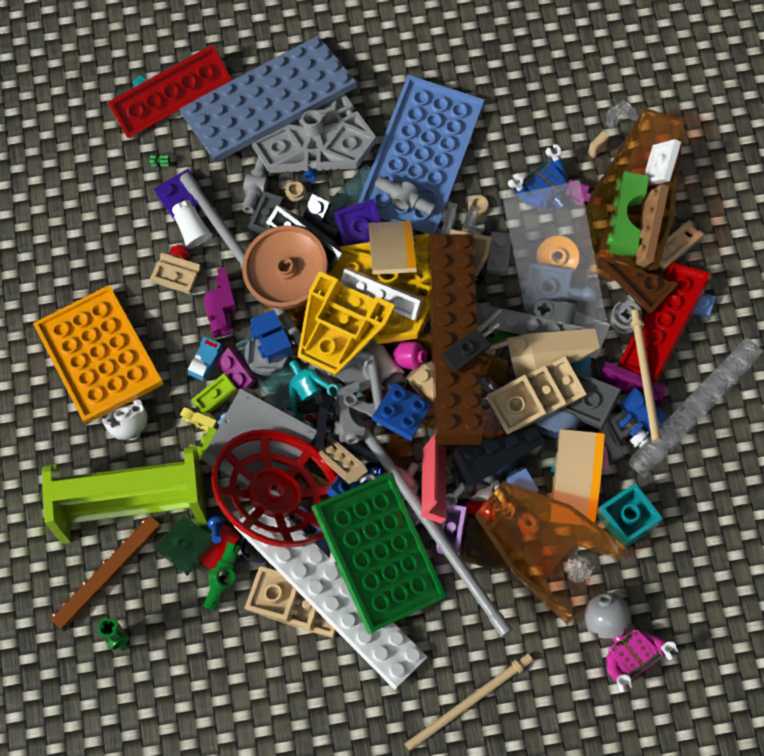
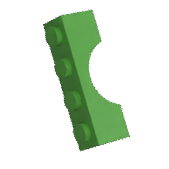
M624 171L621 179L617 178L615 190L618 191V194L614 196L612 203L615 213L611 215L609 222L612 232L608 233L606 244L609 245L608 253L629 258L635 256L639 246L641 230L630 222L627 209L642 203L646 196L649 176Z

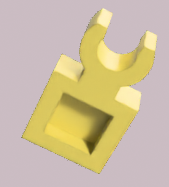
M184 407L180 414L182 420L193 423L196 427L208 431V427L217 430L219 428L216 418L209 413H195Z

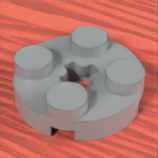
M252 339L247 343L245 358L251 371L260 375H272L282 372L288 361V356L269 364L266 358L262 359L257 347L260 344L257 339Z

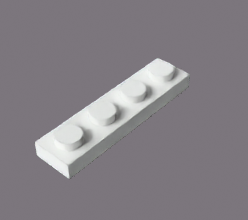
M349 267L344 269L341 279L343 285L371 298L379 297L394 304L396 307L393 312L412 320L418 319L423 298Z

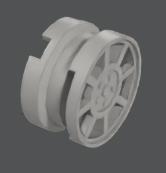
M630 300L618 302L614 306L610 318L613 329L620 334L633 333L634 329L631 328V311L638 309L642 319L640 306Z

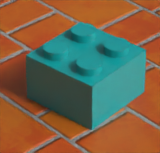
M636 483L601 505L596 514L623 550L658 527L663 519Z

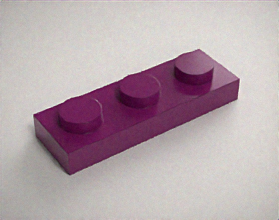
M606 362L599 381L619 388L628 394L636 388L644 395L641 375ZM651 380L655 405L660 406L667 386Z

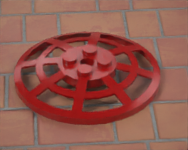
M260 429L242 433L224 445L213 465L211 480L212 489L219 507L229 521L240 531L268 545L293 548L315 543L324 537L321 530L311 538L293 541L290 533L300 531L309 524L320 528L312 508L309 514L298 506L302 498L312 497V506L320 503V496L328 495L326 491L336 478L337 473L324 462L319 455L320 451L302 438L279 430ZM260 440L261 453L249 455L239 461L231 452L234 448L244 443ZM269 440L288 444L302 451V454L294 461L284 455L270 453ZM224 458L234 467L230 476L229 488L218 486L217 483L218 471ZM309 458L315 461L322 469L330 483L329 486L317 487L313 477L303 467ZM262 460L263 469L255 474L245 467L252 462ZM271 460L281 462L291 468L287 472L282 469L272 468ZM239 473L249 481L248 490L236 489V480ZM297 473L304 478L310 489H301L299 483L294 478ZM270 490H275L280 496L273 495ZM221 495L232 498L237 510L246 518L243 523L228 509ZM238 498L249 499L256 509L249 514ZM263 514L275 518L278 527L266 525L258 521V519ZM294 514L304 521L287 527L284 517ZM255 525L269 532L280 533L283 540L266 537L250 528Z

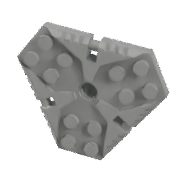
M344 94L316 110L306 111L301 118L252 143V148L269 173L300 172L301 170L310 171V169H317V171L323 169H357L374 147L377 140L358 111L354 112V106Z

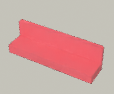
M434 434L423 448L421 517L442 524L446 519V450L440 449L438 445H435Z

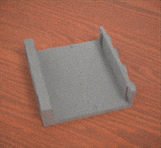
M240 388L201 461L213 467L224 445L232 438L248 431L260 429L279 430L302 438L311 444L317 430L314 429L315 425L307 420L301 422L295 419L296 414L287 409L281 411L275 408L277 404L265 398L262 401L256 397V392L245 388V390ZM260 440L244 443L234 448L231 452L239 461L249 455L261 453ZM269 440L270 453L284 455L294 461L302 454V451L288 444ZM224 458L219 470L231 476L234 467ZM262 460L252 462L245 467L255 474L263 469ZM271 460L272 468L282 469L286 472L291 468L281 462ZM239 473L237 480L249 485V481ZM270 490L273 495L280 496L275 490Z

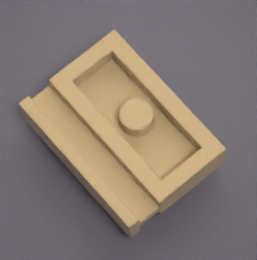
M161 253V257L157 261L150 277L151 282L191 294L198 273L201 270V265Z

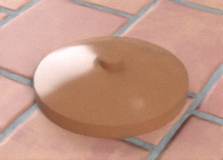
M290 225L271 228L256 237L248 247L242 264L244 282L250 293L262 304L275 309H291L307 303L309 289L318 272L321 271L328 274L327 254L318 238L306 229Z

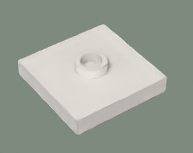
M674 139L652 146L644 174L649 176L647 186L670 181L681 141Z

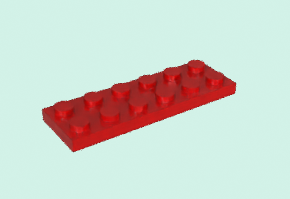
M212 44L111 99L107 104L126 138H130L177 112L188 103L232 81Z
M671 263L663 279L674 281L678 285L652 313L647 314L645 312L641 319L644 321L642 329L651 380L658 382L712 278L711 273L676 263ZM633 334L617 366L641 375L635 334Z

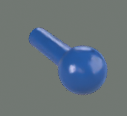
M218 513L211 514L207 519V525L212 530V542L216 544L221 542V527L225 524L224 517Z

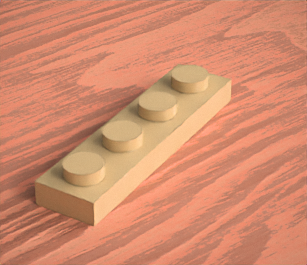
M328 437L324 450H321L319 453L321 458L348 484L358 481L362 475L368 472L365 465L334 438Z

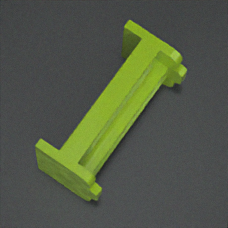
M196 446L184 448L185 461L66 477H62L61 470L57 464L43 466L44 523L62 544L71 543L70 523L191 508L199 526L207 525L204 476Z

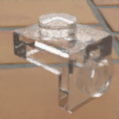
M471 205L469 211L464 212L461 220L463 232L483 235V229L475 227L478 219V207Z

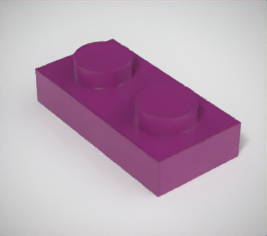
M234 347L228 348L216 361L222 371L228 375L237 387L238 391L240 388L242 390H245V388L250 389L257 381V378Z

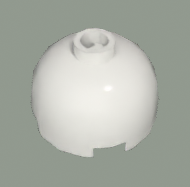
M135 399L133 400L134 403L125 404L111 411L105 419H102L106 430L111 436L119 440H135L141 435L147 425L148 416L140 400Z

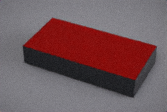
M223 524L221 527V542L213 543L211 538L196 555L195 559L208 570H211L217 565L218 561H221L227 542L233 543L236 546L242 538L226 524Z

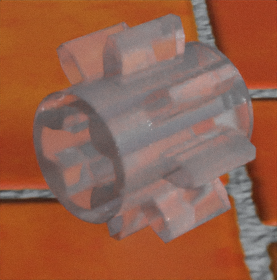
M575 555L574 559L568 558L564 572L568 573L567 577L569 580L575 583H583L585 579L590 580L594 566L590 565L591 561L587 557Z

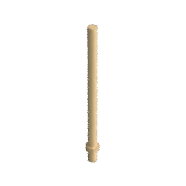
M635 309L631 311V328L634 329L651 438L652 442L657 443L661 441L642 329L644 321L641 320L640 311Z
M526 654L518 661L514 660L510 667L404 743L407 749L411 751L513 675L522 673L524 671L523 668L533 662L532 657Z

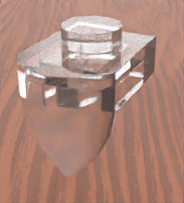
M621 100L616 106H612L607 111L605 125L613 129L624 116L634 121H639L640 119L635 109L625 100Z

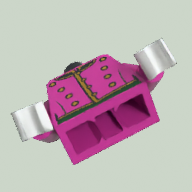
M634 629L627 635L624 632L621 636L612 638L615 643L608 649L606 656L607 671L615 683H617L619 691L624 692L622 685L627 684L632 688L631 680L658 662L663 657L662 653L665 654L668 660H671L673 657L669 652L674 650L678 653L679 651L674 642H666L655 635Z

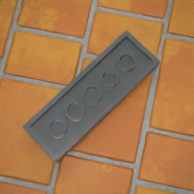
M508 345L498 349L488 373L483 377L485 382L499 388L516 380ZM574 371L587 396L560 409V411L572 414L579 418L581 422L603 430L621 394V389Z

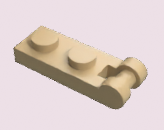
M687 221L656 248L653 262L662 271L666 270L671 263H674L705 236V233L701 230L698 231L694 227L695 224L692 221Z

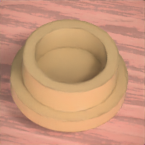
M297 181L291 182L286 187V197L293 202L301 201L306 196L305 186Z

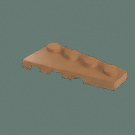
M664 184L652 189L641 203L639 224L641 233L639 246L636 251V266L645 268L654 261L669 186Z

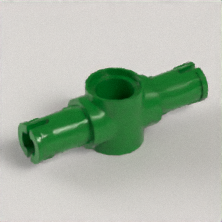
M227 542L221 561H218L217 565L210 570L208 575L210 589L203 607L217 611L223 592L225 593L227 587L234 583L235 566L233 565L241 549L240 546ZM223 571L225 573V579L222 582H220L219 574Z

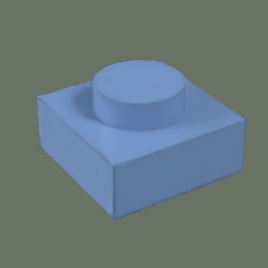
M704 293L694 314L709 318L716 296Z

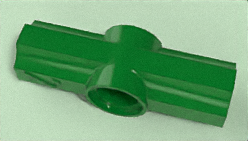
M105 617L99 621L97 631L111 650L124 651L129 647L130 637L116 619Z

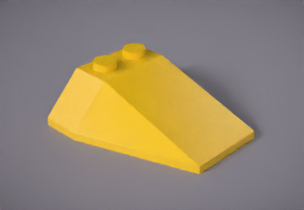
M319 271L309 289L297 357L337 375L386 326L396 306L379 297L374 299L343 285L338 279Z

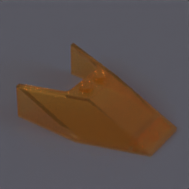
M504 481L475 514L476 519L513 574L566 625L571 623L573 613L556 600L546 585L548 576L573 546H581L618 560L622 559L626 550L625 545L573 506Z

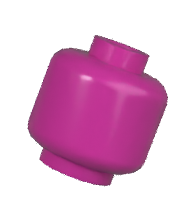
M402 341L395 347L393 357L400 368L416 370L422 363L426 362L427 352L420 342Z

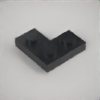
M312 194L302 217L337 243L340 237L339 229L325 222L333 202L317 194Z

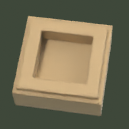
M602 131L590 143L588 154L592 158L596 157L607 146L609 134Z

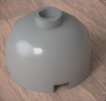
M603 593L593 597L585 608V625L587 630L591 634L592 632L597 633L599 638H614L624 634V629L631 626V612L626 601L612 593Z

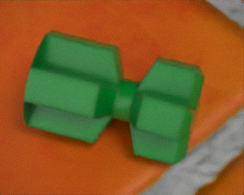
M151 154L150 166L156 167L157 163H160L161 167H169L170 155L161 154L157 158L156 154Z

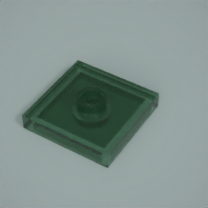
M183 516L154 550L188 576L216 543L212 542L211 535Z

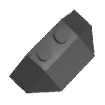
M279 205L275 207L266 222L268 229L290 225L301 227L315 235L327 254L328 272L333 271L343 255L342 250L333 239L303 217Z

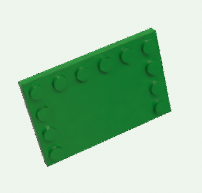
M391 473L311 506L368 634L447 597Z

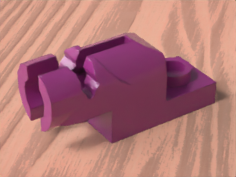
M225 267L217 269L219 277H216L215 281L218 289L206 292L204 298L207 317L210 322L212 335L215 338L229 335L232 332L231 314L237 313Z

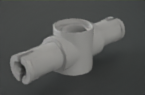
M259 157L257 158L255 168L251 171V174H246L243 190L246 197L242 210L246 213H254L257 199L261 197L264 191L266 192L268 186L267 169Z
M380 175L374 187L389 194L393 204L400 209L415 208L430 216L436 204L420 197L418 189L409 182L396 184Z

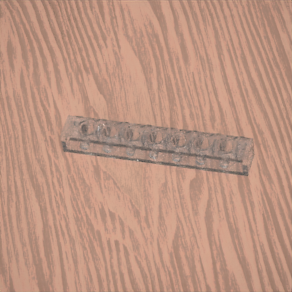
M746 337L659 427L661 441L654 443L650 437L632 455L628 465L645 479L759 360L763 350Z

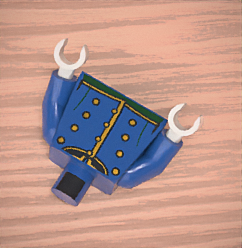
M553 145L555 149L554 154H552L550 148L546 149V155L552 157V161L548 159L524 179L519 174L513 175L516 179V184L513 180L508 181V186L516 188V193L524 204L540 207L543 210H547L553 204L560 210L568 206L570 201L564 196L568 186V177L562 158L558 157L561 153L559 145Z

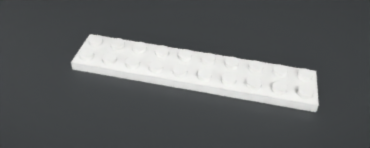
M254 507L248 513L251 514L256 508ZM263 514L258 519V521L266 525L278 527L275 518ZM242 517L239 521L243 523L246 518ZM284 517L287 527L296 525L289 517ZM255 525L250 528L266 537L283 540L280 533L269 532ZM234 526L394 690L427 658L394 623L373 633H367L338 566L334 562L329 561V557L315 543L293 548L272 546L251 538ZM302 530L290 533L293 541L309 538Z

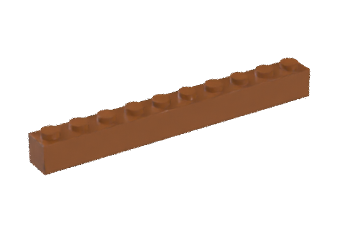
M151 516L144 518L141 525L132 531V535L123 540L122 545L112 552L109 559L107 558L103 561L102 566L92 573L89 580L87 579L83 582L82 587L72 594L69 601L66 600L62 604V608L56 611L50 620L64 632L160 531L161 525Z

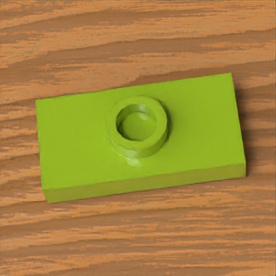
M223 373L192 398L191 401L201 414H210L235 394L238 389L228 375Z

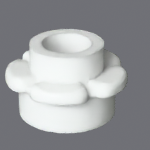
M641 428L629 440L634 445L633 447L639 446L642 448L650 439L647 436L649 431L645 432Z

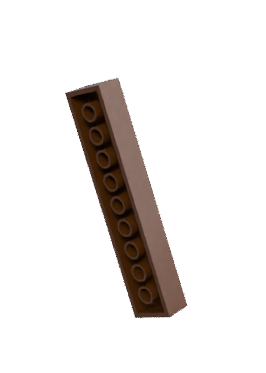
M429 234L428 271L435 445H481L483 416L479 357L457 374L442 359L443 353L473 330H478L473 234Z

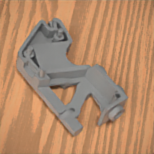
M363 349L337 375L326 371L328 375L337 377L345 383V387L337 392L336 401H334V406H337V421L334 422V430L336 435L339 434L340 442L348 444L362 441L365 433V427L358 426L351 418L349 408L356 409L372 417L383 400L376 356L374 353ZM369 388V391H372L374 403L368 404L360 401L354 394Z

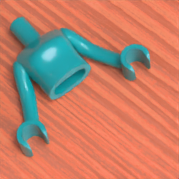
M297 360L289 363L295 374L289 385L290 411L296 414L295 419L303 421V415L297 412L296 391L302 402L322 391L319 385L327 389L329 395L335 397L337 396L335 388L337 391H340L344 387L340 383H328L312 368L302 370Z

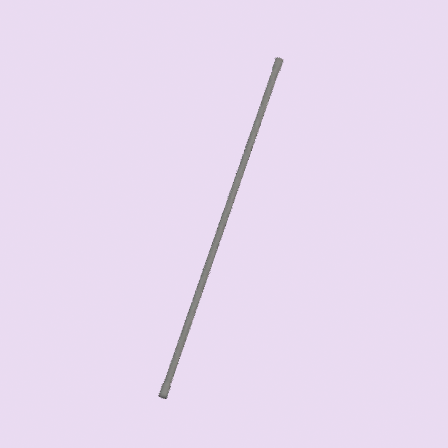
M191 173L183 174L180 177V181L194 197L242 266L245 255L244 250L203 194ZM272 308L299 347L302 334L300 329L285 309ZM311 364L321 378L330 384H337L333 376L328 375L325 370ZM349 408L353 421L358 426L365 427L364 441L385 471L391 473L397 488L485 611L496 631L501 637L509 634L513 630L502 613L497 610L437 523L421 517L422 502L357 410Z

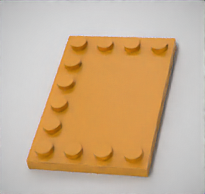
M110 285L33 323L85 425L164 385Z

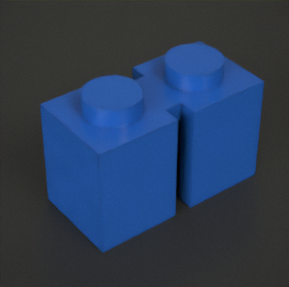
M274 309L250 319L252 327L249 328V332L253 340L257 339L260 344L257 348L262 359L266 357L268 363L271 364L293 354L292 346L284 329H281L282 325Z

